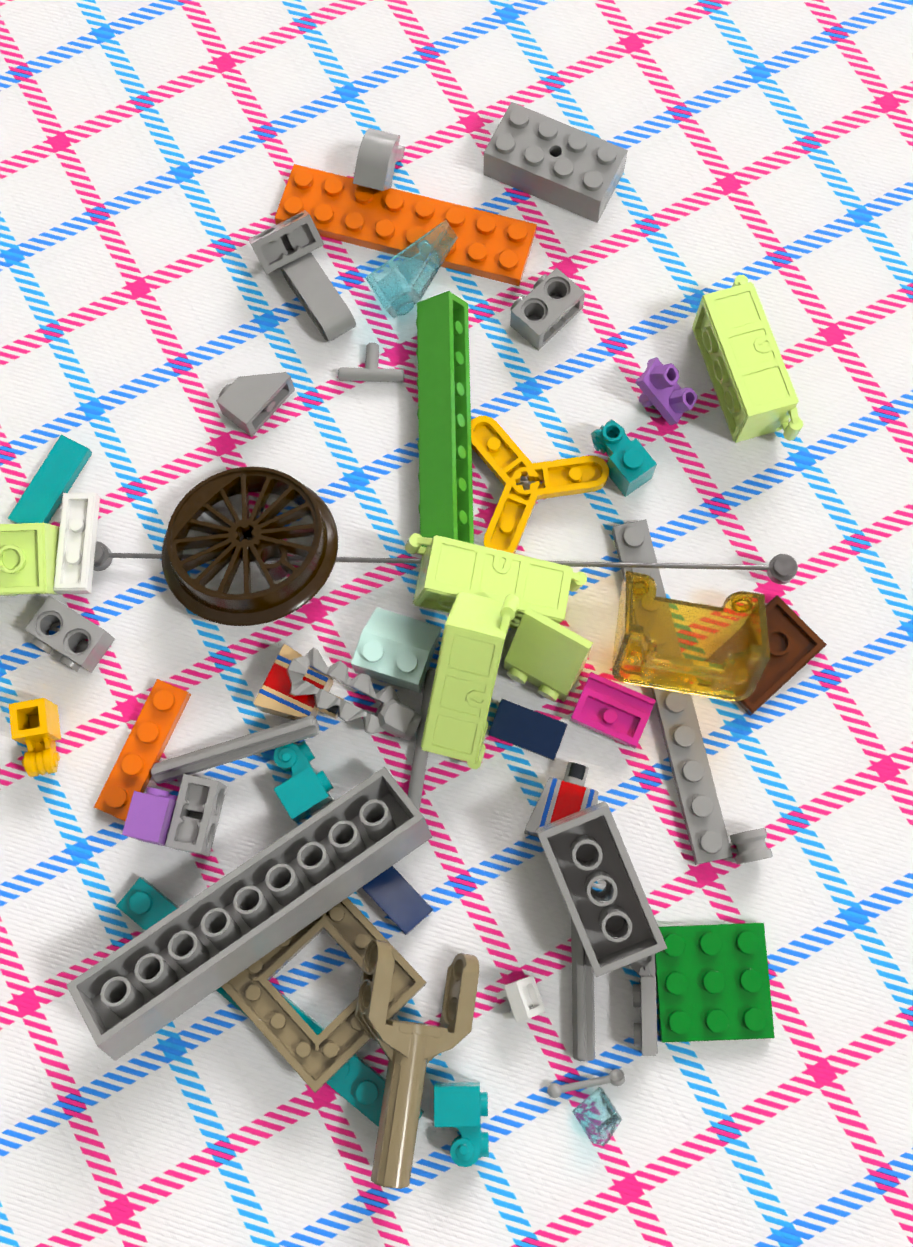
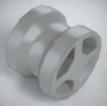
M766 828L730 835L731 843L736 845L738 852L735 856L737 864L773 857L771 849L766 846L765 842L767 837Z

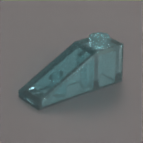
M447 220L440 223L365 277L383 308L394 319L397 316L409 313L414 305L422 299L458 237Z

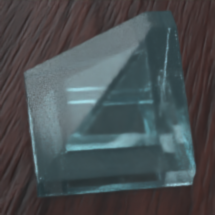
M598 1087L572 1111L590 1141L601 1146L608 1143L622 1121L621 1116L602 1087Z

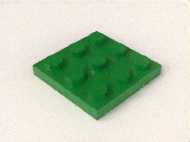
M764 923L659 927L667 949L655 953L660 1042L775 1038Z

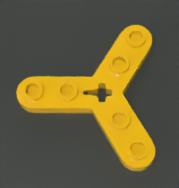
M478 416L471 421L472 449L505 486L484 536L485 547L515 554L538 499L594 492L603 488L608 480L609 467L598 456L589 455L532 464L493 418ZM522 476H527L528 481L535 482L530 484L529 490H523L522 485H516V483L520 482Z

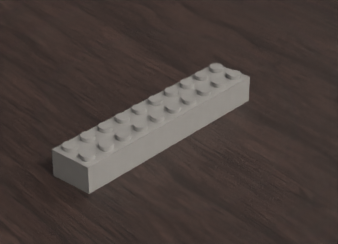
M385 767L68 983L66 986L97 1047L113 1060H118L431 839L432 835L424 816Z

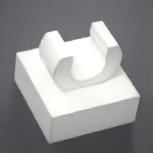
M534 975L504 985L505 990L498 992L496 995L497 999L507 997L512 1010L502 1014L504 1019L515 1018L516 1023L545 1012Z

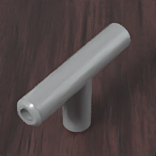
M369 343L366 345L365 368L340 367L338 369V379L340 381L403 382L404 370L378 368L379 345L377 343Z

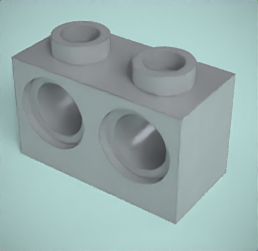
M306 210L248 239L266 274L324 245L310 214Z
M556 268L548 276L546 274L541 276L535 283L533 290L526 297L520 296L513 303L510 326L539 351L583 309L585 292ZM558 294L561 295L563 298L553 299L550 297V295ZM531 315H536L541 319L537 321L529 320L527 317Z
M50 595L25 629V631L35 637L31 642L48 654L53 649L61 653L63 656L59 661L78 672L80 667H83L92 673L115 640L107 631ZM60 622L58 632L49 635L51 625ZM88 639L87 649L77 653L76 648L79 642Z
M183 774L165 846L175 850L210 857L227 786L216 780Z

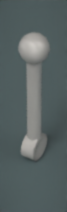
M614 1069L607 1076L564 1085L552 1083L548 1086L547 1093L552 1098H558L565 1092L608 1083L614 1086H621L625 1082L624 1072L620 1069Z

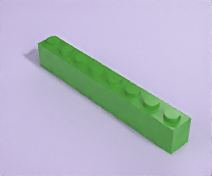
M447 291L417 303L418 480L420 490L418 509L420 514V535L427 538H433L438 535L474 544L468 303Z

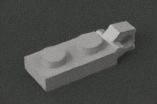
M655 954L630 964V967L640 976V984H633V1007H641V1023H634V1046H640L641 1054L644 1056H656L658 1054Z

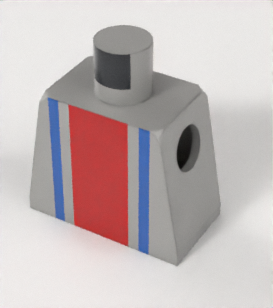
M568 762L563 780L549 777L526 825L524 834L538 837L537 828L598 804V791L584 787L589 770L588 767Z

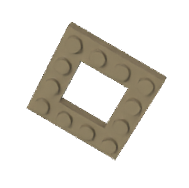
M348 897L221 986L315 1094L371 1039L355 1016L357 998L317 1035L269 980L323 929L361 970L368 943L371 940L389 942ZM392 945L395 965L386 1019H392L427 983Z

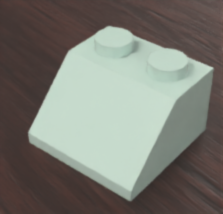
M376 607L361 633L351 665L355 673H363L371 678L421 693L442 627Z

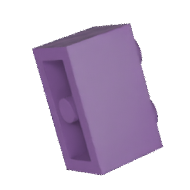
M147 787L146 793L134 791L122 835L139 841L165 846L177 796L169 794L168 791Z

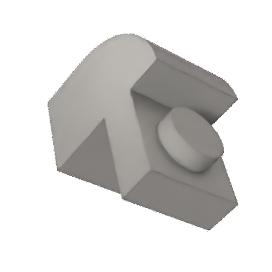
M372 128L366 131L357 156L353 184L381 191L391 188L395 163L403 160L405 146L399 145L400 135Z

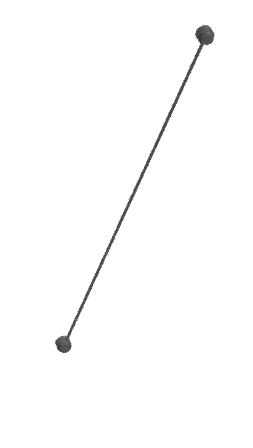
M96 541L93 570L102 571L107 569L112 563L113 558L162 559V554L112 553L105 544ZM183 554V559L191 557L195 554ZM788 554L774 556L768 565L549 561L570 567L767 570L770 580L777 584L790 582L798 570L797 562ZM288 556L290 561H304L306 558L303 556ZM271 557L267 561H279L280 557ZM337 557L335 562L421 564V559Z

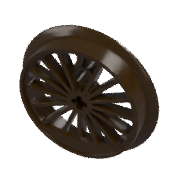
M265 467L234 468L217 473L200 482L179 502L171 516L164 537L161 556L162 569L165 580L173 595L184 607L197 616L211 622L230 626L264 624L293 613L319 592L329 578L337 558L338 532L333 515L325 502L313 490L292 476ZM249 492H260L249 517ZM273 493V494L280 495V496L263 512V510H264V508H265V505H266V503H267V501H268V498H269L270 494ZM237 494L242 495V520L239 519L228 497ZM223 500L234 522L211 506ZM291 501H294L299 505L296 508H293L281 515L276 516ZM205 512L221 525L197 519ZM307 515L313 521V524L283 527ZM190 529L212 534L186 538ZM314 536L312 545L309 547L279 540ZM210 547L183 560V550ZM287 553L306 558L296 568L290 564ZM271 557H280V560L276 563H265ZM215 559L196 579H193L187 573V571ZM243 561L244 593L227 594L239 565ZM255 561L270 588L251 593V562ZM229 563L218 590L214 591L204 587ZM288 573L290 574V576L278 584L274 583V581L280 580L287 576Z

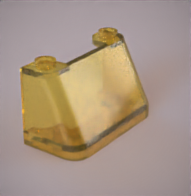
M626 571L621 584L613 651L612 674L614 678L627 684L728 701H740L750 697L770 660L765 595L746 591L735 592L726 598L722 608L656 597L657 584L652 577Z

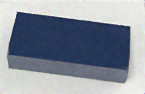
M501 699L488 735L554 761L568 724Z
M393 866L362 887L405 935H408L433 911L430 905Z

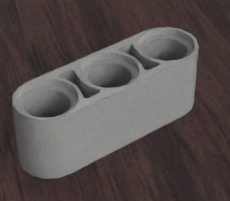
M311 252L280 267L288 285L327 342L356 327L351 311Z

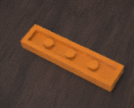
M159 679L156 680L94 808L126 821L133 792L144 793L152 777L151 769L155 763L159 762L191 696L189 692Z

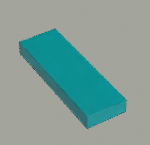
M61 435L8 519L15 524L49 523L62 503L63 493H68L91 457V450Z

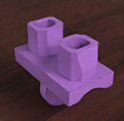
M655 357L649 359L645 372L635 382L643 391L639 397V402L643 407L654 405L668 424L674 425L679 422L684 412L693 408L698 396L692 388L682 389L678 385L679 371L672 363L663 365Z

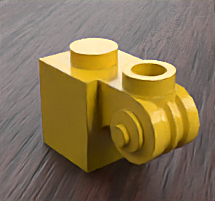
M46 698L9 704L12 739L27 746L28 752L24 753L22 766L28 776L35 777L39 774L56 773L60 756L56 752L55 741L61 740L58 705Z

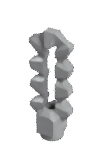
M312 648L305 656L292 659L286 670L291 682L289 694L293 696L314 695L315 707L319 709L338 706V717L345 722L363 717L364 730L368 734L386 731L398 738L402 737L410 740L421 721L420 714L400 702L393 687L388 685L375 693L369 675L360 673L351 679L348 676V667L342 661H338L328 667L319 651L315 648ZM308 667L380 702L381 705L378 707L375 715L302 680L307 673Z

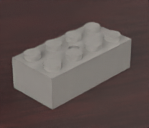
M511 102L484 151V175L598 223L624 173L628 150Z
M605 801L536 829L596 977L667 949L610 808ZM605 880L606 887L604 890L598 892L592 888L595 881Z

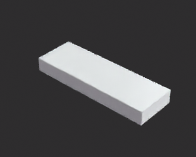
M63 493L53 591L57 594H91L100 496L97 493Z

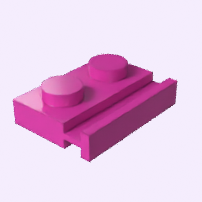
M591 672L570 721L635 749L656 700Z

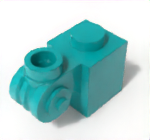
M609 420L605 426L602 425L600 429H596L591 433L595 450L603 454L607 453L609 456L607 462L609 477L625 497L652 479L657 463L636 438L631 441L627 437L622 426L614 420Z
M305 741L299 744L291 743L275 749L273 757L275 763L286 772L292 771V776L275 787L274 791L291 819L298 823L333 800L329 794L333 786L323 770L316 773L310 761L315 759Z
M480 1082L435 1083L434 1127H455L461 1133V1135L454 1138L451 1144L450 1154L454 1163L461 1167H469L475 1164L479 1158L489 1157L488 1132H481L480 1117L488 1116V1092H480Z

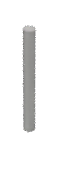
M427 670L420 712L421 721L417 731L407 795L419 811L428 752L422 750L421 742L435 670Z

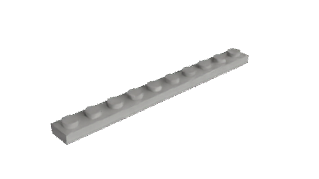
M646 519L613 526L612 534L619 562L657 563ZM621 567L653 698L656 700L655 706L695 865L731 858L733 855L659 568Z

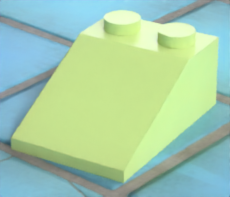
M527 607L505 657L504 668L508 670L507 675L521 684H525L528 681L539 688L537 692L543 697L554 702L558 698L564 702L586 664L593 643Z

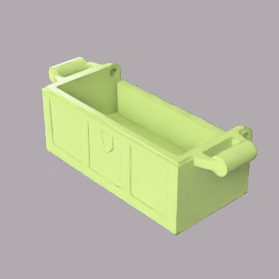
M738 275L731 288L703 295L692 330L733 441L737 443L782 429L784 431V438L791 441L797 437L803 427V421L799 418L796 408L799 401L754 284L752 282L748 283V278L745 275Z
M48 523L0 524V596L62 595L53 591L59 526Z
M414 533L405 545L407 553L422 555L413 599L415 606L450 613L460 591L504 602L507 595L514 594L519 598V605L515 617L511 620L509 626L518 629L527 607L560 624L565 620L569 591H577L587 582L585 573H575L570 566L438 535L433 538H427Z
M461 591L460 594L458 593L444 626L421 742L423 751L466 761L467 765L472 769H478L481 766L486 750L484 740L488 728L487 717L504 641L511 620L515 617L519 605V598L516 595L509 594L505 597L504 602Z

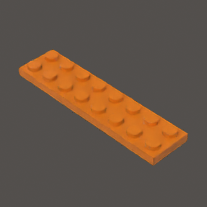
M297 164L293 165L275 215L277 225L306 210L310 214L319 235L322 237L520 286L537 230V224L393 188L381 191L353 184V178Z

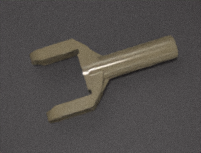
M371 940L365 950L355 1016L368 1036L378 1042L389 1059L371 1181L379 1186L402 1189L410 1184L426 1066L436 1055L451 1050L471 1032L479 978V961L474 955L459 953L448 967L440 1026L386 1019L395 959L389 942Z

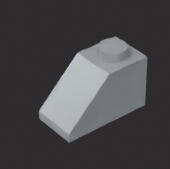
M286 372L240 376L232 384H227L221 390L216 402L224 416L253 437L295 391L291 376Z

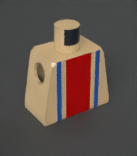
M283 644L253 704L262 712L291 720H297L309 715L317 717L319 711L336 719L338 717V706L319 709L315 707L314 695L293 696L289 694L291 682L286 670L292 659L302 657V655L288 645ZM308 667L307 673L302 679L327 692L330 691L334 682L331 677Z

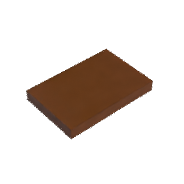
M776 595L707 658L701 666L751 716L827 644Z

